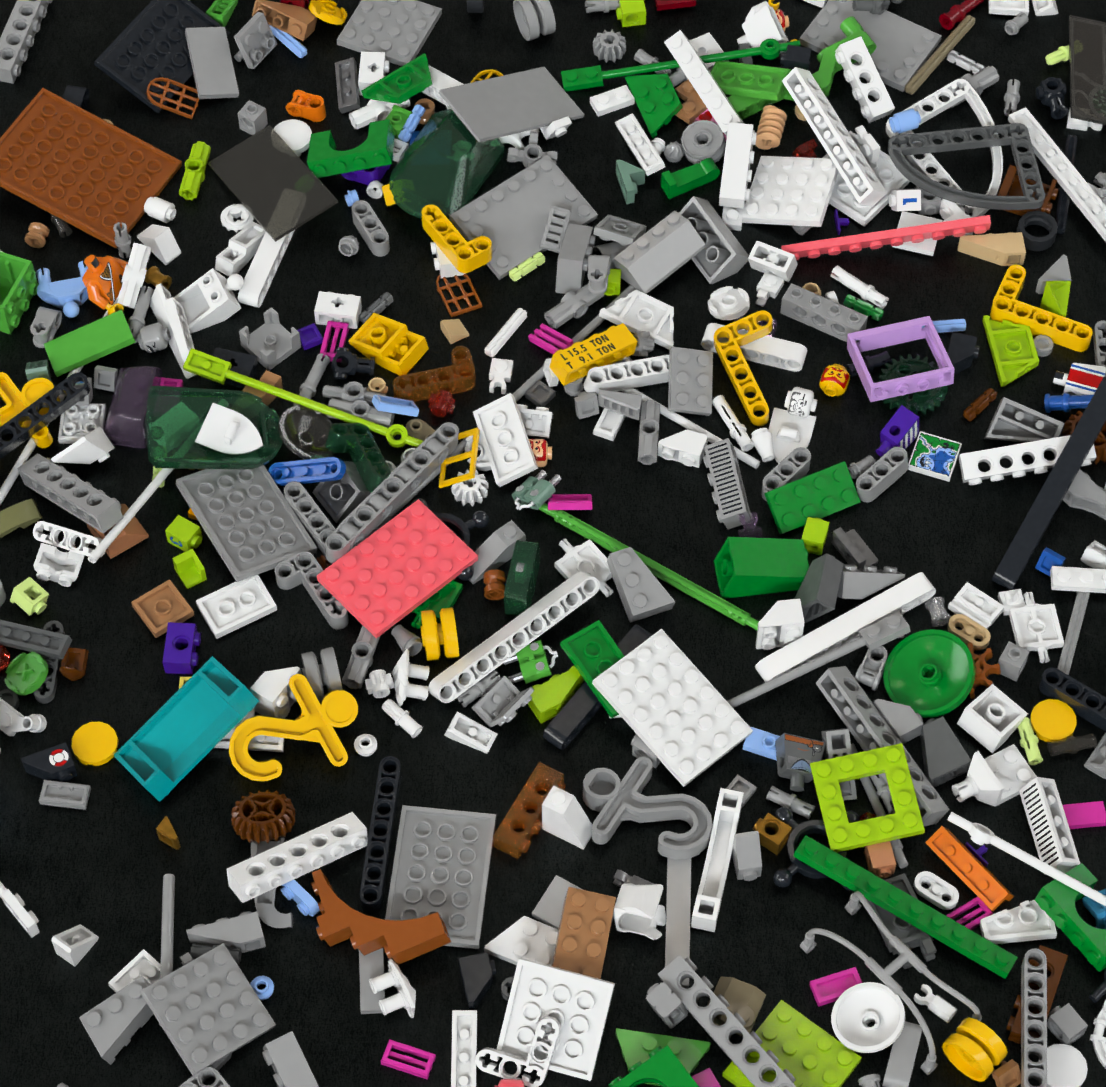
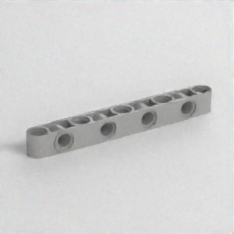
M451 422L442 424L338 525L325 541V557L329 562L334 563L365 540L443 463L447 456L458 446L459 428L456 424Z

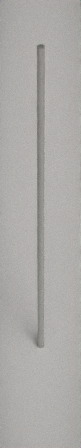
M630 285L605 309L613 306L615 301L627 297L629 293L637 289ZM598 314L572 338L573 343L582 342L605 319L599 317ZM543 366L512 394L516 402L545 376ZM466 438L458 444L447 458L459 455L465 450ZM441 465L375 531L388 522L440 473Z

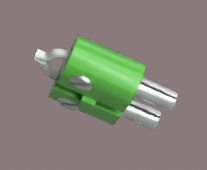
M538 640L525 646L503 664L506 665L519 661L521 673L509 676L508 679L512 684L522 680L527 684L551 676L550 668L554 666L555 658L558 657L557 651H552L549 646H543L542 641ZM545 649H547L549 653L553 654L551 659L552 663L550 665L547 660Z

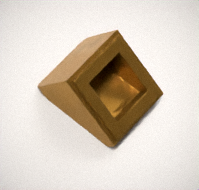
M165 816L156 828L159 840L179 850L178 837L168 817Z

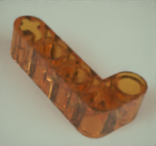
M464 346L455 347L451 352V366L396 377L393 381L394 398L415 402L472 390L476 384L475 367L469 349Z

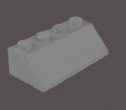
M693 196L679 214L690 221L705 242L706 247L691 259L709 284H714L736 274L748 262L749 255L709 201Z
M674 210L615 256L613 260L615 268L621 269V278L640 292L647 294L702 251L706 244L690 221Z

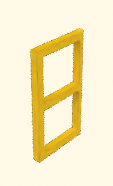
M478 427L459 433L458 440L473 435L472 451L446 458L443 461L440 469L439 488L475 478L480 432ZM471 457L469 473L445 480L446 465Z

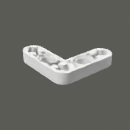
M550 1016L545 1017L539 1022L527 1060L487 1047L483 1048L476 1055L475 1062L477 1067L484 1072L504 1079H520L524 1082V1086L539 1087L544 1082L561 1031L560 1022ZM549 1022L552 1023V1028L555 1029V1032H551L547 1039L552 1041V1044L545 1040H538L539 1037L544 1038L546 1029L543 1028V1025H547ZM542 1045L547 1048L548 1056L545 1059H540L535 1055V1048ZM489 1053L490 1059L498 1061L499 1057H502L503 1060L499 1064V1070L495 1069L498 1064L490 1062L487 1066L484 1065L485 1060L481 1059V1056ZM505 1062H515L517 1072L515 1074L506 1073L504 1069ZM523 1065H525V1072L531 1073L533 1070H537V1075L540 1076V1079L532 1082L530 1075L523 1074L522 1078L518 1076L522 1071Z

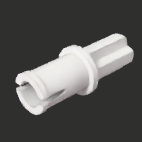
M392 699L384 702L382 709L395 720V725H400L412 738L419 735L423 727L409 716L407 710L404 711Z

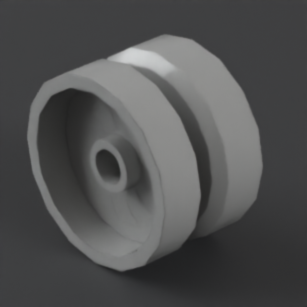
M549 0L513 1L517 25L522 36L527 41L538 38L540 33L548 35L555 32V16Z
M333 647L321 649V664L319 665L313 651L301 654L302 673L319 702L324 697L323 686L326 685L328 693L336 689L343 690Z

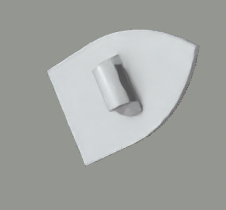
M212 403L195 440V443L232 455L249 453L263 446L258 430L248 418L215 403Z
M774 408L768 431L772 433L773 452L778 463L796 448L803 447L807 449L812 437L816 416L809 415L804 418L789 414L788 410Z

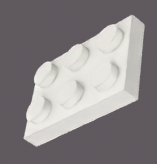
M259 575L234 582L196 600L200 612L216 639L277 611V605Z

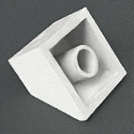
M992 684L964 709L957 724L993 753L1010 737L1028 713Z

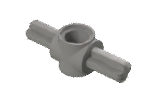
M355 381L345 384L344 387L325 385L323 388V397L349 402L364 400L372 405L373 395L386 396L382 393L369 392L361 383Z

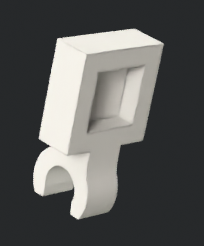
M765 272L756 288L758 292L756 304L763 307L769 297L775 299L783 287L785 279Z

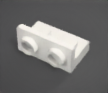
M517 404L527 436L549 439L551 421L553 419V413L549 412V408L536 407V410L527 409L528 406Z

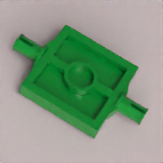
M452 580L412 611L417 615L411 625L419 629L422 624L421 611L433 610L436 615V621L440 623V610L454 606L463 590V584Z

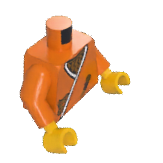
M89 255L84 260L88 269L82 277V281L87 288L89 300L103 310L107 309L108 315L119 310L124 311V307L121 304H114L121 290L123 283L121 281L128 262L112 256L95 257L94 255Z

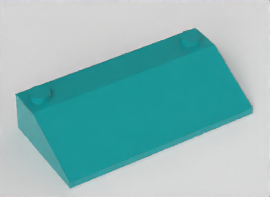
M212 656L113 756L160 802L254 708L259 700Z

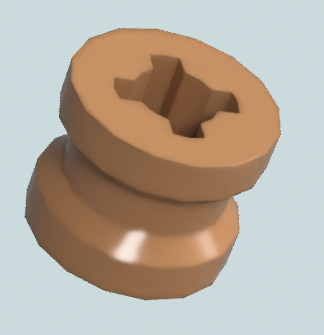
M430 99L418 100L415 105L419 104L425 108V113L420 117L419 123H432L435 120L434 102Z
M33 222L29 225V232L25 236V242L31 247L42 248L46 243L45 238L48 237L49 229L42 223Z

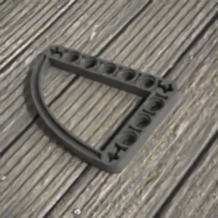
M1013 123L892 136L889 139L888 152L895 167L914 185L937 197L967 206L997 210L1038 209L1044 204L1045 192L1029 131L1024 124ZM1001 133L1004 137L995 138L993 134ZM980 135L983 139L975 140L973 136ZM960 137L963 141L955 142L953 138ZM940 139L943 143L939 145L934 144L933 140ZM920 141L923 145L917 147L912 142ZM1011 145L1023 196L985 195L944 185L919 172L904 156ZM1025 147L1028 151L1020 152L1017 148ZM1029 163L1032 167L1029 169L1023 168L1021 164ZM1033 179L1036 181V184L1029 185L1026 183V180Z

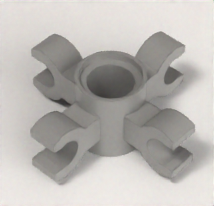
M530 132L529 145L524 150L509 148L507 161H522L523 165L527 168L548 155L556 164L557 152H542L541 147L537 145L538 132ZM529 155H534L536 158H530Z

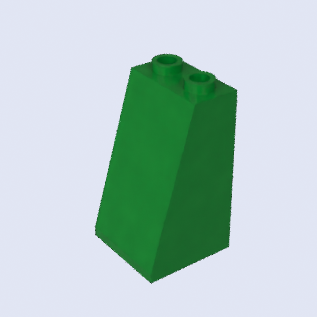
M728 537L714 559L722 599L799 590L809 569L808 551L802 539Z

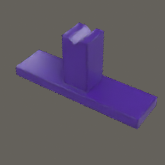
M835 209L837 234L840 235V226H848L849 218H839L838 211Z
M966 842L964 846L987 868L989 863L982 855L987 852L988 848L983 845L975 850Z

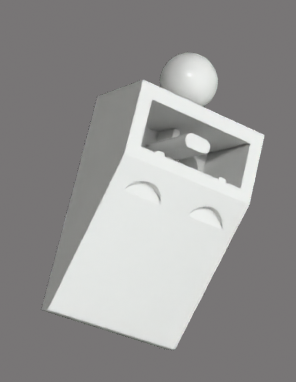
M212 268L174 297L183 306L190 334L223 322L241 309L232 291L240 290L243 287L244 280L241 275L231 274L226 280L223 275Z

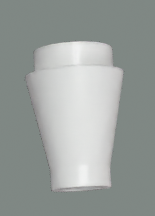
M767 428L753 431L751 441H753L762 461L768 462L773 460L775 456L772 433Z

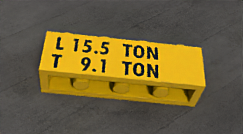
M624 323L611 326L600 334H593L582 342L578 341L564 350H557L552 356L550 369L565 386L587 376L591 368L611 365L633 355L638 341Z

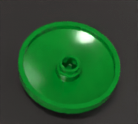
M923 630L904 638L891 651L884 667V685L893 702L911 706L913 711L919 713L922 718H933L951 712L967 698L975 681L976 668L971 652L960 638L943 630Z

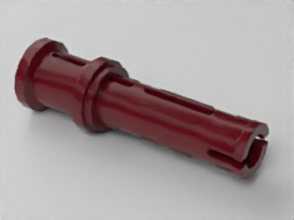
M965 0L960 5H953L949 12L939 16L940 24L946 30H951L955 23L961 22L968 12L984 0Z

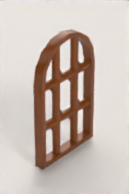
M163 77L153 79L147 86V97L157 107L189 119L193 118L196 107H198L199 98L185 94L186 90L197 93V89ZM157 81H164V82H167V83H166V86H165V85L162 86V85L157 84V83H155V82H157ZM170 83L183 88L182 92L168 88ZM153 85L164 89L163 94L159 95L149 91L150 86ZM172 92L180 95L179 101L165 97L166 93ZM150 95L161 98L160 102L158 103L153 100ZM183 98L196 101L195 107L193 108L181 103ZM163 101L176 104V109L163 105ZM184 107L192 110V115L179 111V108Z
M440 274L437 277V291L451 317L482 307V303L467 274L463 275L466 278L464 280L459 279L455 275L454 277L457 282L452 284L448 283L446 277H443L446 285L439 287ZM468 282L472 292L467 294L462 283ZM459 286L463 295L455 296L451 287ZM441 290H449L452 299L446 300ZM474 295L478 305L472 306L468 297ZM464 298L469 307L461 310L457 300ZM448 303H455L458 311L452 313Z

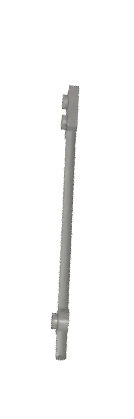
M898 611L858 630L860 638L727 700V702L734 708L865 645L870 651L911 632L910 626Z

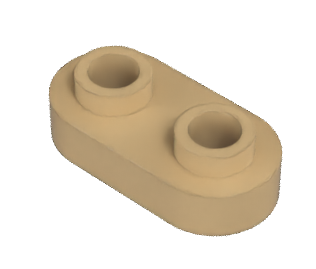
M963 614L953 615L949 619L948 632L960 638L966 645L972 643L975 650H983L989 645L991 636L985 627Z

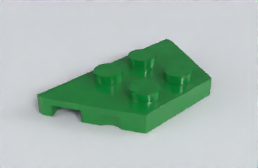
M426 54L420 55L361 91L363 97L401 104L417 93L424 91L432 85Z
M668 74L627 76L625 79L647 128L652 138L658 135L657 131L663 124L667 125L671 118L683 108Z

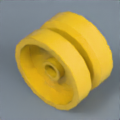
M453 607L440 610V623H437L433 610L421 611L422 626L420 628L427 661L439 660L440 645H443L444 654L447 658L459 657Z
M970 1017L965 1018L959 1024L956 1033L951 1034L942 1046L949 1061L959 1071L979 1082L985 1081L993 1072V1066L999 1065L1008 1053L1005 1044L992 1029L977 1019Z

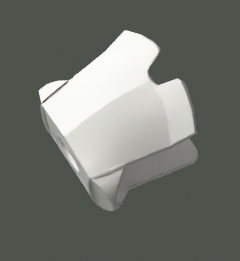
M622 884L614 906V921L617 931L644 935L652 940L660 938L662 933L656 929V925L664 926L666 924L665 907L659 905L663 885Z

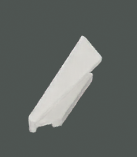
M158 284L151 297L150 307L158 323L164 328H168L171 340H168V343L186 379H189L196 374L185 371L183 365L191 348H195L183 306L171 297L170 292L162 284Z

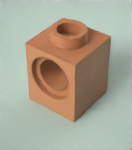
M890 841L865 846L864 855L869 872L881 879L894 874L896 861Z

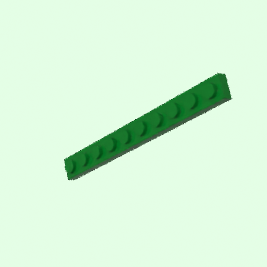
M807 835L793 855V857L850 890L861 892L869 901L1006 979L1018 958Z

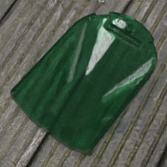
M452 109L433 113L392 170L389 190H391L394 196L393 200L402 210L421 219L422 209L426 205H436L449 218L452 213L469 204L502 159L505 147L499 138L478 142Z
M151 386L148 392L145 427L148 458L155 468L244 470L261 467L270 462L279 452L284 437L283 425L273 408L270 409L261 402L262 399L248 392L169 386ZM212 403H215L248 418L258 430L263 446L249 453L232 455L195 443V440Z

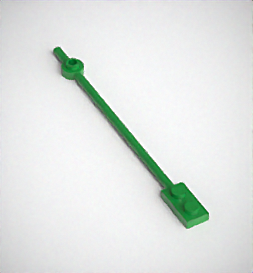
M766 39L761 43L760 47L703 55L700 58L704 64L756 55L772 60L777 58L781 51H786L788 45L800 46V41L779 44L775 39ZM676 60L601 71V66L598 65L561 71L563 88L565 92L604 86L603 79L679 68L680 66Z

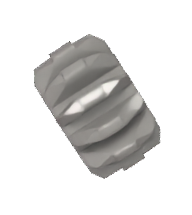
M604 29L603 34L597 33L596 38L593 40L594 55L599 60L605 59L606 63L608 60H612L615 63L616 59H622L623 54L626 52L625 37L621 36L620 32L614 33L613 29L611 32H607Z

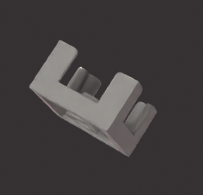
M272 307L264 312L265 323L251 334H249L248 326L239 331L241 346L251 355L257 356V361L268 371L301 348L299 332L294 327L291 328V333L280 324L279 315Z

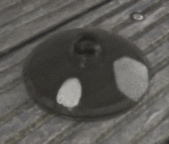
M294 406L287 409L281 415L278 422L280 437L287 448L298 457L305 460L333 457L339 447L338 432L332 422L322 413L305 406Z

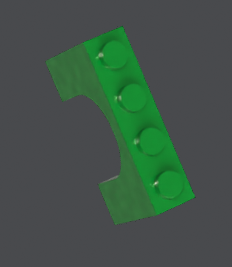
M390 120L370 122L367 139L358 147L346 151L336 150L331 130L311 134L307 164L312 178L316 179L392 164L395 135Z
M1083 863L1065 873L1092 889L1098 881ZM1056 879L1041 888L1035 901L1054 921L1055 925L1071 940L1072 944L1082 952L1088 962L1099 972L1106 968V929L1094 928L1084 922L1078 915L1075 902L1085 897V895Z
M668 1045L663 1049L661 1046L657 1047L649 1054L650 1058L643 1064L641 1061L637 1062L629 1069L630 1073L623 1079L619 1076L609 1084V1087H636L643 1083H655L662 1087H699Z

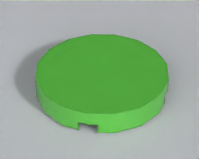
M36 652L18 655L7 667L5 684L8 689L17 695H28L35 692L46 680L48 674L46 660Z

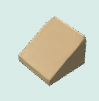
M460 319L440 321L441 330L450 344L469 336Z

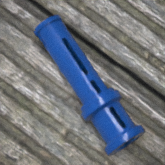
M1068 393L1055 396L1045 394L1046 413L1057 410L1069 412L1071 409L1087 408L1094 394L1077 396Z

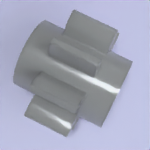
M635 331L633 336L638 342L633 355L648 357V353L654 350V339L649 337L650 332Z

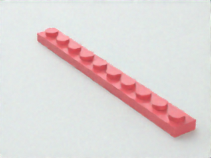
M990 215L783 245L781 250L794 254L797 261L800 257L817 258L821 254L828 253L829 255H838L841 251L858 252L862 248L868 247L870 249H879L883 245L899 246L903 242L909 241L920 243L924 239L930 238L941 240L945 236L961 237L970 232L982 234L990 229L991 220Z

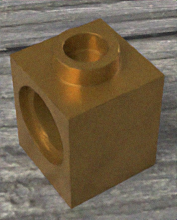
M767 813L764 819H758L753 830L759 832L760 845L778 855L788 842L792 827ZM771 830L774 831L776 834L769 835L766 833V831Z

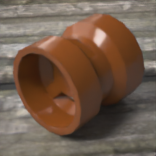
M497 569L485 572L483 574L484 584L486 585L484 596L489 600L503 599L506 596V586L504 585L506 582L505 573Z

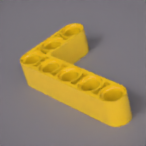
M1020 265L1010 266L994 297L990 313L991 319L998 322L1007 320L1014 324L1029 326L1032 336L1046 335L1055 344L1078 352L1086 351L1091 341L1092 329L1086 324L1018 301L1017 299L1023 288L1026 270Z
M764 310L725 325L714 333L715 349L750 421L755 426L767 424L769 420V407L740 347L762 338L772 331V316ZM763 320L766 321L768 324L765 326H760L757 323ZM740 329H746L748 330V333L742 335L739 334L738 331ZM724 337L727 338L729 341L726 343H721L718 340ZM729 356H736L738 359L736 361H729L727 358ZM738 374H744L747 376L743 380H739L736 378ZM748 392H753L756 396L753 398H747L745 394ZM756 411H763L765 413L761 417L754 415Z

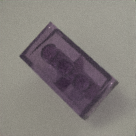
M160 367L120 368L104 428V433L113 445L146 448L149 436L148 426L153 421V410L161 378L163 377Z

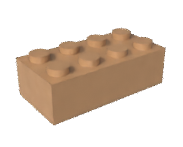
M568 887L551 966L601 979L616 897Z

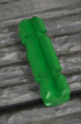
M848 294L844 300V306L848 308L853 307V310L868 317L871 315V318L880 321L883 317V309L873 308L874 305L861 299L856 300L855 296Z

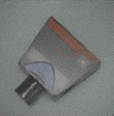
M783 733L775 741L778 775L790 779V790L801 792L804 790V782L809 783L813 780L810 763L821 761L825 742Z

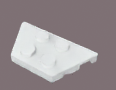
M634 290L627 297L615 301L613 306L600 310L599 317L616 325L624 323L628 330L633 333L635 331L650 332L649 337L654 339V343L668 350L674 345V307L643 292Z
M523 916L486 944L484 952L514 965H517L519 958L551 966L558 929Z

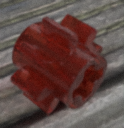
M439 390L436 394L431 393L428 400L430 403L428 407L431 408V412L438 417L446 416L447 412L452 414L455 408V399H453L452 394L445 390Z

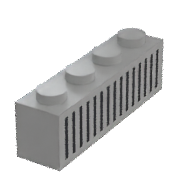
M727 438L704 446L706 455L703 456L706 468L710 470L707 477L710 485L714 487V491L711 493L714 503L718 504L719 510H716L719 522H723L727 529L752 522L735 448L731 441Z

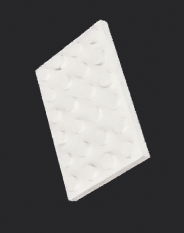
M662 629L596 677L592 682L596 689L683 787L753 732L749 725Z

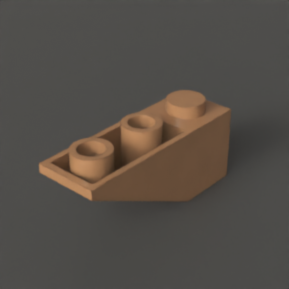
M255 0L252 16L257 12L264 13L269 25L302 41L314 32L317 17L311 11L295 5L268 0Z

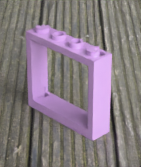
M930 316L847 334V350L870 402L954 384V367ZM923 338L926 339L939 369L873 383L860 352Z

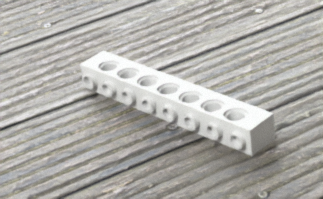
M795 67L782 80L783 84L859 204L874 206L887 194L886 190L810 71Z

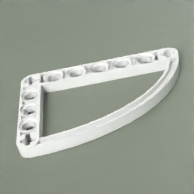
M957 79L905 109L913 108L915 112L918 111L921 117L919 125L956 103L966 99L977 115L982 127L995 125L979 95L969 82L964 79ZM945 95L950 100L942 102L939 100V97ZM930 105L933 107V110L927 112L922 107ZM888 120L886 123V133L891 138L892 136L899 135V133L892 132ZM910 130L907 132L900 133V135L914 133L912 132V130ZM998 133L993 134L995 138H999ZM914 141L912 143L914 146L917 147L923 145L920 141ZM1001 146L990 147L993 175L986 195L997 196L1003 173ZM925 153L923 159H916L914 155H906L912 165L922 174L937 182L945 181L950 187L962 190L931 153ZM934 167L937 172L930 174L926 171V168ZM955 203L964 212L966 211L970 218L983 216L989 210L967 205L963 208V204Z

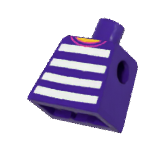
M901 405L880 433V446L876 449V453L882 457L894 447L906 449L919 435V416Z

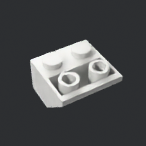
M800 599L780 600L773 605L758 623L756 649L770 650L775 647H784L802 637L804 617Z
M299 667L265 671L250 688L251 693L259 700L254 706L255 711L263 716L285 718L290 711V707L295 701L297 702L289 687V679L293 674H302Z

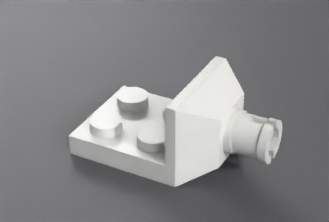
M1013 744L985 759L979 751L975 752L966 779L952 785V791L955 797L960 795L957 797L959 802L975 796L978 801L996 807L1019 795V790L1037 776Z

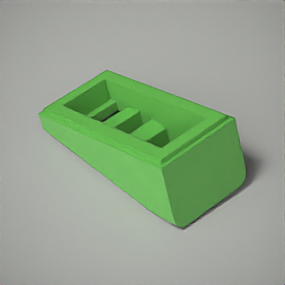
M215 0L206 11V14L222 27H225L238 0Z

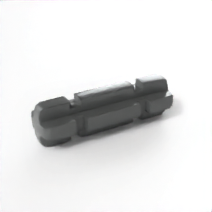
M389 292L383 293L380 296L381 299L378 298L366 308L367 311L364 310L359 315V320L363 324L373 313L380 314L386 308L385 306H389L394 301L393 296Z

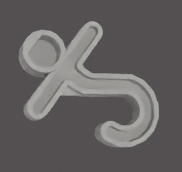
M637 758L621 782L618 775L607 768H595L585 775L583 780V801L590 809L600 812L592 824V840L595 843H607L621 822L625 820L644 823L680 819L686 821L691 826V829L683 834L671 831L662 832L659 835L657 847L660 855L674 860L689 859L699 855L708 846L712 832V817L704 803L696 797L686 794L644 796L641 794L652 777L653 763L649 758Z

